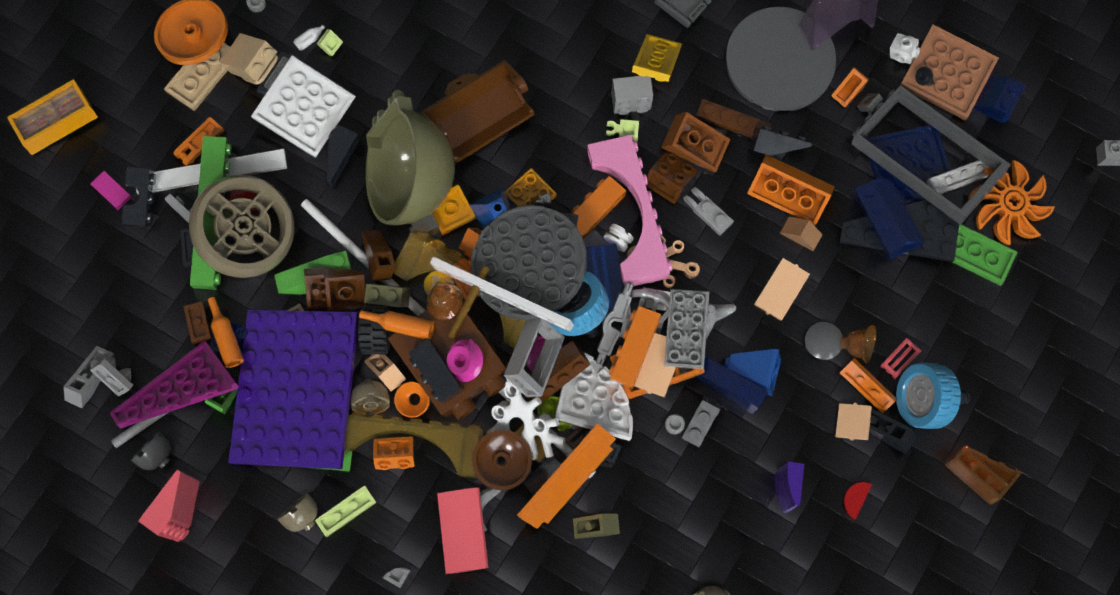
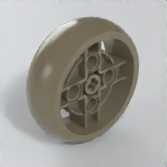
M233 175L213 182L199 194L190 212L189 232L196 252L208 266L227 276L249 278L269 272L285 258L293 242L294 218L287 200L273 185L257 177ZM242 190L254 193L257 196L254 200L237 198L228 201L221 194L228 191ZM270 207L275 211L279 221L280 235L278 241L270 236L271 222L267 213ZM250 209H257L259 216H253L250 213ZM223 210H228V211H230L231 214H232V217H231V218H226V217H224L223 214H222V211H223ZM206 211L214 217L213 231L217 242L213 247L209 244L204 232L203 221ZM245 223V228L241 230L239 228L240 224ZM253 235H259L262 238V242L256 243L253 240ZM225 237H232L235 244H227ZM257 252L264 258L254 263H237L226 259L231 253L247 255Z

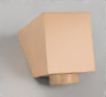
M372 354L364 361L390 391L399 387L406 379L386 355Z

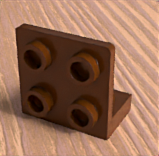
M666 151L647 175L648 185L646 186L675 204L685 186L696 175L698 170L678 158L675 154Z

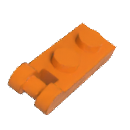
M209 117L173 154L178 159L181 158L185 166H190L202 153L203 136L219 137L224 132V129ZM190 149L191 152L187 155L186 151Z

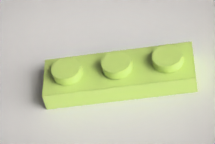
M363 486L315 521L324 535L328 537L377 502L366 486Z

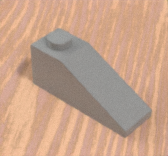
M96 346L64 385L65 401L83 408L101 381L90 369L101 360L114 357V353Z

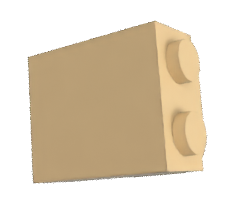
M240 33L220 61V64L231 74L240 76L247 82L260 84L277 62L278 56L276 55L277 51L265 40Z

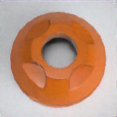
M407 382L397 389L394 402L397 410L402 415L413 418L424 414L429 407L430 398L419 383ZM413 393L420 396V402L417 405H413L410 402V396Z

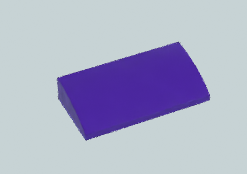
M787 462L775 471L776 495L780 508L784 513L800 505L804 464Z

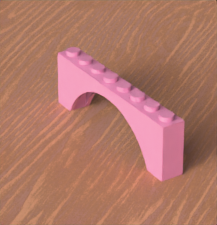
M631 135L587 145L591 168L607 173L624 184L634 196L641 212L642 233L639 242L631 255L620 264V274L624 287L626 282L637 286L669 278L670 271H672L671 261L667 260L665 255L667 254L665 242L662 243L660 238L662 236L661 226L656 224L657 212L650 203L653 202L652 195L646 189V185H648L646 174L642 175V160L636 154L638 152L637 142L633 141Z

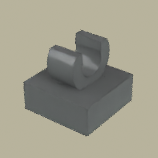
M868 93L857 107L861 112L873 115L875 113L874 108H877L883 98L879 93Z

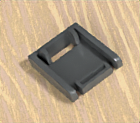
M655 0V4L689 28L691 22L693 23L712 0Z

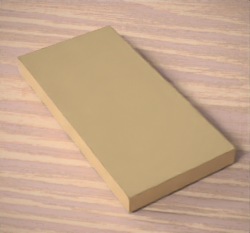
M223 43L221 48L209 59L193 65H183L164 90L195 111L228 71L220 64V61L230 46Z

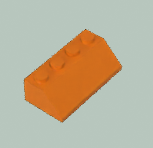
M766 154L747 194L797 218L809 220L816 226L835 186Z

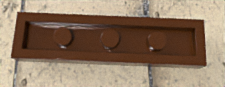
M702 99L696 115L698 119L750 138L753 136L755 127L761 129L762 125L772 127L771 123Z

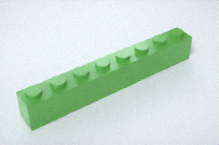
M203 136L198 196L207 186L226 177L227 173L230 172L228 155H231L232 145L229 144L226 137ZM206 211L203 221L204 232L209 244L213 247L217 242L213 231L214 217ZM193 246L190 286L193 289L217 290V285H220L221 274L208 266L200 258Z

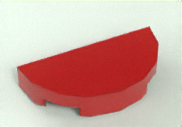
M866 482L856 483L845 492L843 498L844 507L852 519H856L872 484Z

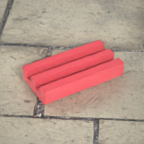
M906 338L880 366L885 368L886 372L890 373L895 379L921 350ZM906 344L909 345L891 366L887 365ZM913 349L915 352L895 372L893 369Z

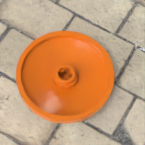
M181 0L170 6L160 16L154 31L155 44L161 54L172 63L179 65L201 63L212 57L221 48L227 36L228 24L224 13L214 2L210 0Z

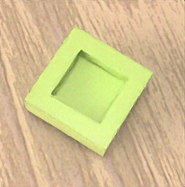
M327 29L317 42V45L329 56H333L343 41L331 30Z

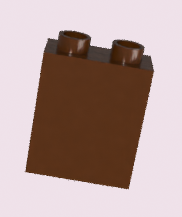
M450 292L420 314L418 318L434 321V331L430 340L433 341L446 362L451 346L457 340L472 339L481 349L483 355L482 369L475 379L469 382H460L465 389L446 403L437 402L431 394L433 389L429 384L426 385L420 377L421 371L419 368L415 369L409 360L411 358L409 352L426 340L400 333H394L388 340L439 413L447 417L454 414L456 419L460 420L477 408L472 399L483 391H486L488 396L491 397L504 389L506 386L505 381H507L504 374L508 365L469 311L455 339L447 336L463 306L460 298Z

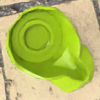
M550 396L538 405V417L541 414H547L554 419L559 397ZM559 420V426L556 427L559 431H565L572 428L573 424Z

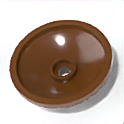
M497 430L486 434L476 444L472 455V466L477 478L484 485L495 490H508L521 484L528 476L532 465V455L526 441L518 434L507 430ZM498 457H504L505 462L499 464L497 461Z

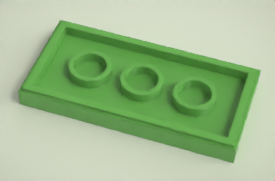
M959 224L956 254L953 263L1001 286L1015 259L1017 251Z

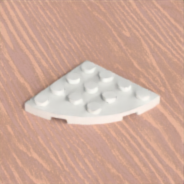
M584 353L591 365L561 388L555 418L591 430L598 423L614 437L630 441L633 431V418L628 405L629 400L621 384L611 381V375H609V369L606 366L603 367L600 364H596V361L593 360L594 357Z

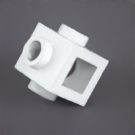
M897 33L890 46V58L901 63L911 64L913 59L917 58L920 53L918 39L912 36Z

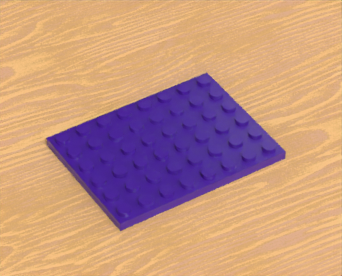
M248 310L242 352L244 362L240 367L239 388L237 391L228 463L343 469L359 313Z

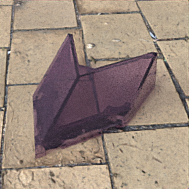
M813 0L798 26L810 49L814 50L851 21L861 18L871 28L875 27L878 0Z

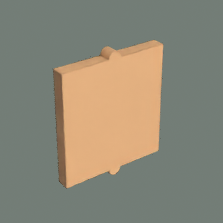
M839 403L835 437L848 438L851 441L854 439L868 440L872 406L858 405L857 403Z

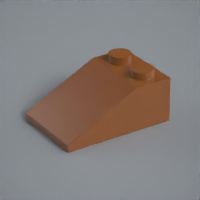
M685 112L675 115L662 148L679 158L716 172L730 139Z

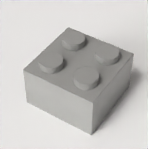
M634 76L613 79L611 95L614 114L626 115L633 111L643 113L651 110L653 100L651 77Z

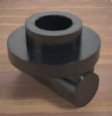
M921 67L917 70L915 79L919 85L932 86L934 84L933 72L930 68Z

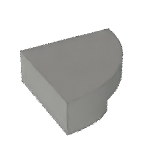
M395 568L387 572L383 578L401 588L411 570Z

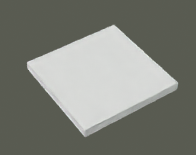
M291 56L251 117L316 158L327 142L331 130L336 128L356 96L296 57Z

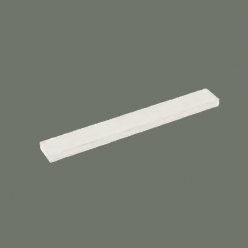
M280 149L229 158L230 172L227 173L226 177L253 175L287 169L285 151ZM201 164L154 172L156 174V184L153 185L152 193L198 185Z
M433 257L430 261L435 270L470 286L474 284L481 291L558 327L571 331L574 326L570 319L438 258Z

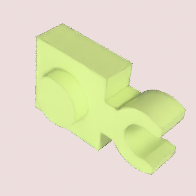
M620 120V125L614 121L607 122V126L613 127L614 130L606 131V136L612 137L619 134V137L631 135L633 141L638 140L639 121Z

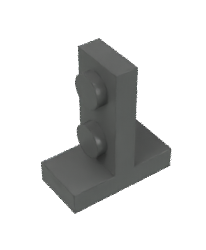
M705 394L682 438L700 447L721 409L722 402Z

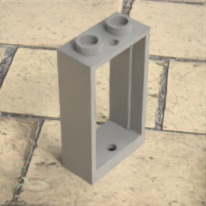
M541 318L526 320L504 376L526 397H541L565 337L558 333L550 322ZM539 333L545 339V343L532 376H530L524 370V366Z

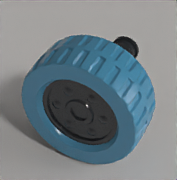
M586 271L584 280L576 295L563 308L555 312L570 319L574 324L572 330L567 331L550 323L558 333L567 336L584 334L587 338H593L598 334L599 329L597 326L603 321L609 309L608 295L598 277Z

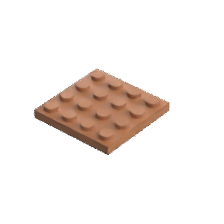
M932 25L920 47L918 57L914 58L900 85L912 94L966 121L999 57ZM928 67L932 70L934 81L932 86H922L916 82L915 75L919 68Z

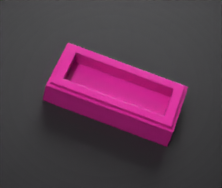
M105 171L91 183L117 210L132 198Z

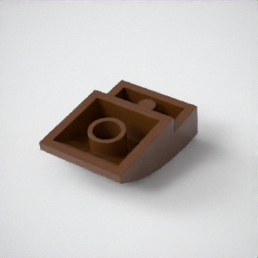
M338 268L304 269L308 310L327 308L328 312L360 309L366 306V303H364V273Z

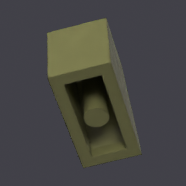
M596 514L573 519L575 539L620 534L618 514Z

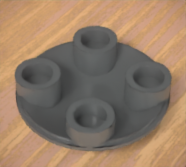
M819 322L812 325L806 332L805 348L814 357L830 360L842 350L843 336L835 325L828 322Z

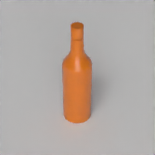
M211 297L208 299L213 315L211 329L226 368L238 366L244 362V358L229 319L221 314L215 297Z
M361 310L359 318L377 322L387 331L430 340L434 331V321L393 311L377 314Z

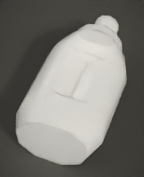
M321 25V27L308 29L297 37L293 43L299 51L304 50L319 38L325 26Z

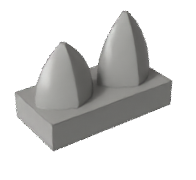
M114 357L105 358L90 369L95 376L118 396L126 393L133 386L130 382L131 368H125L120 371L116 370Z

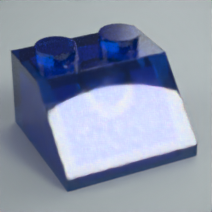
M989 76L973 108L1004 124L1011 116L1026 85L1011 77Z

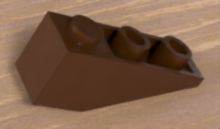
M381 230L361 231L372 281L391 280L395 264L392 251Z

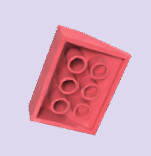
M176 470L138 521L158 536L177 542L180 539L183 540L189 533L188 528L191 526L200 481Z

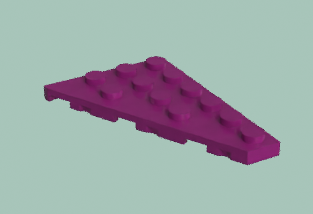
M203 341L111 411L110 415L120 428L236 390L239 386L209 344Z

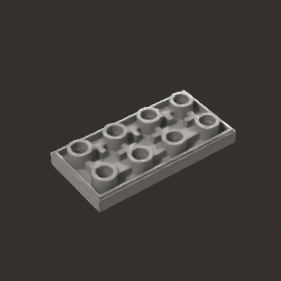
M670 289L665 367L704 369L709 306L708 291Z

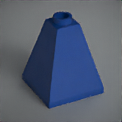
M503 187L469 204L482 231L498 215L513 209Z
M777 349L735 353L726 358L725 368L732 375L765 394L773 396L781 356Z

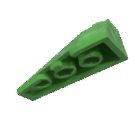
M343 251L324 256L274 276L279 294L302 295L306 294L304 269L338 268L352 270L347 252Z

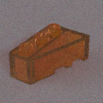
M963 446L956 451L945 464L947 468L990 505L1001 500L1022 473V471L1011 469L1005 466L1004 463L996 462L988 458L987 455L967 446Z

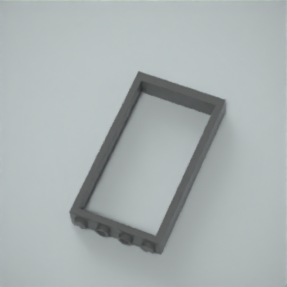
M901 85L896 91L890 92L886 102H881L875 109L876 112L873 115L870 114L865 119L864 125L861 128L858 127L852 134L854 137L852 145L960 225L1006 174L1011 165ZM897 102H900L994 170V173L962 209L955 206L865 139L869 132Z

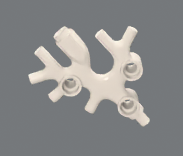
M507 379L505 381L504 394L510 399V403L501 401L493 407L492 416L497 420V424L489 429L487 434L497 430L511 431L509 426L510 420L518 417L524 422L521 437L530 448L532 460L537 459L539 454L534 438L535 435L541 438L546 458L554 456L551 444H565L564 437L553 435L549 431L550 427L559 426L558 418L552 419L547 414H541L536 418L533 410L541 404V399L536 397L526 402L522 398V392Z

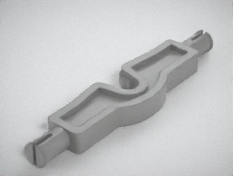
M626 282L623 292H619L613 309L606 314L603 320V335L597 348L599 355L596 364L603 366L606 355H611L620 335L619 329L612 327L611 323L613 321L625 322L632 297L629 295L634 285Z

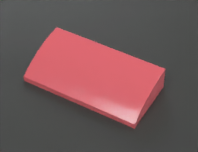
M469 488L438 493L446 574L488 568L480 489Z

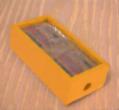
M73 79L7 118L22 145L33 155L96 119L98 116L82 89Z

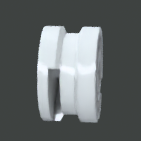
M612 224L609 228L610 231L606 232L603 238L615 249L625 252L628 248V243L630 244L634 238L630 233L627 234L626 229Z

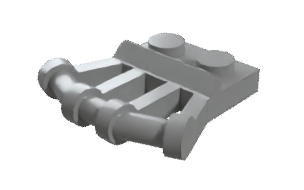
M644 287L643 289L631 290L629 296L632 298L641 297L638 306L643 307L645 298L654 300L651 311L656 312L658 302L668 308L662 315L655 332L660 334L663 322L668 317L669 299L659 291L655 293L648 291V288ZM630 305L619 337H623L626 328H630L633 322L630 321L632 315Z

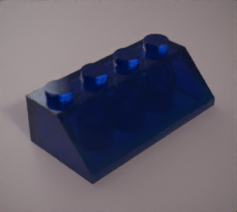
M891 179L871 180L855 188L856 198L889 260L925 244Z

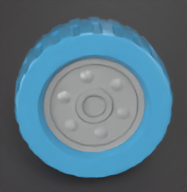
M917 363L908 367L901 375L896 390V402L900 415L909 425L916 428L939 429L945 427L954 419L959 406H965L970 401L968 391L960 390L955 374L946 366L935 363Z

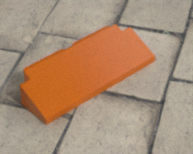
M597 423L517 515L537 529L543 522L548 524L613 450L610 446L616 438Z

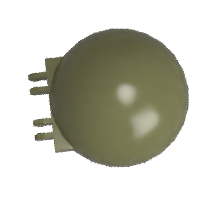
M396 90L387 100L388 108L386 110H379L377 116L373 117V127L366 134L368 144L366 160L367 195L374 215L380 222L387 225L414 223L429 216L441 206L448 196L455 174L454 155L446 135L432 120L420 113L414 112L411 98L404 97L402 91Z

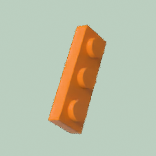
M855 358L840 372L882 414L897 400Z

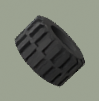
M363 306L361 309L377 314L390 311L388 306ZM359 318L358 340L362 354L387 355L391 345L388 338L392 332L383 329L377 322Z

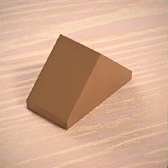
M794 217L787 219L780 234L811 251H814L822 236L820 231L809 220Z

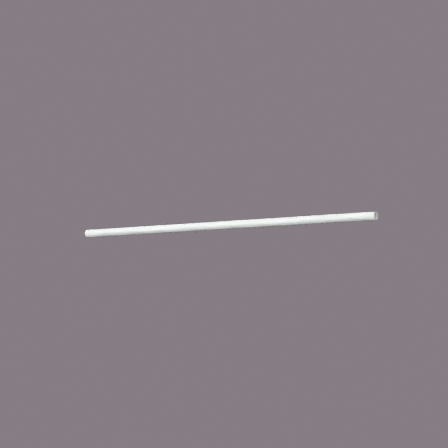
M308 199L304 200L301 206L370 271L366 254ZM392 278L391 280H381L383 284L399 286ZM410 296L409 308L419 316L426 310ZM502 389L499 393L510 403V399L505 396L504 389ZM549 428L551 434L558 436L551 428ZM566 442L564 445L553 443L566 457L574 451ZM594 471V472L589 476V478H591V477L595 474L596 471Z

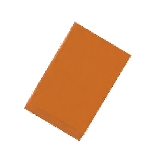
M854 67L831 96L842 106L847 107L864 89L869 79Z

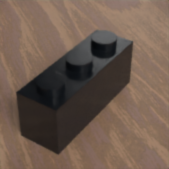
M427 339L409 352L411 364L415 369L419 368L422 373L420 375L421 379L426 385L429 384L433 389L431 394L437 402L446 403L465 390L461 383L454 378L453 373L447 366V362L432 340Z

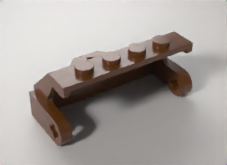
M505 60L480 76L477 74H463L447 85L444 98L420 112V114L432 120L446 135L456 163L535 115L533 109L525 102L521 95L528 91L527 84Z

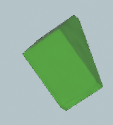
M238 388L206 399L205 403L225 415L237 395Z

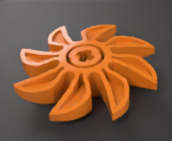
M1013 160L1012 183L1010 184L1009 174L1006 172L995 187L984 197L985 200H991L993 204L984 205L977 212L976 224L978 229L981 230L991 217L997 214L999 219L993 225V230L996 237L1002 243L1008 246L1011 245V221L1013 230L1017 235L1029 239L1041 236L1027 218L1031 221H1040L1048 217L1054 210L1055 206H1036L1030 204L1031 201H1037L1045 194L1046 180L1044 176H1041L1026 192L1024 186L1029 181V174L1021 163ZM988 167L983 169L982 172L989 178L994 173V170ZM981 186L975 188L969 194L968 199H971V197L979 190Z

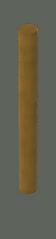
M483 266L477 277L485 280L490 269ZM473 284L447 335L449 338L455 339L480 290L478 286Z

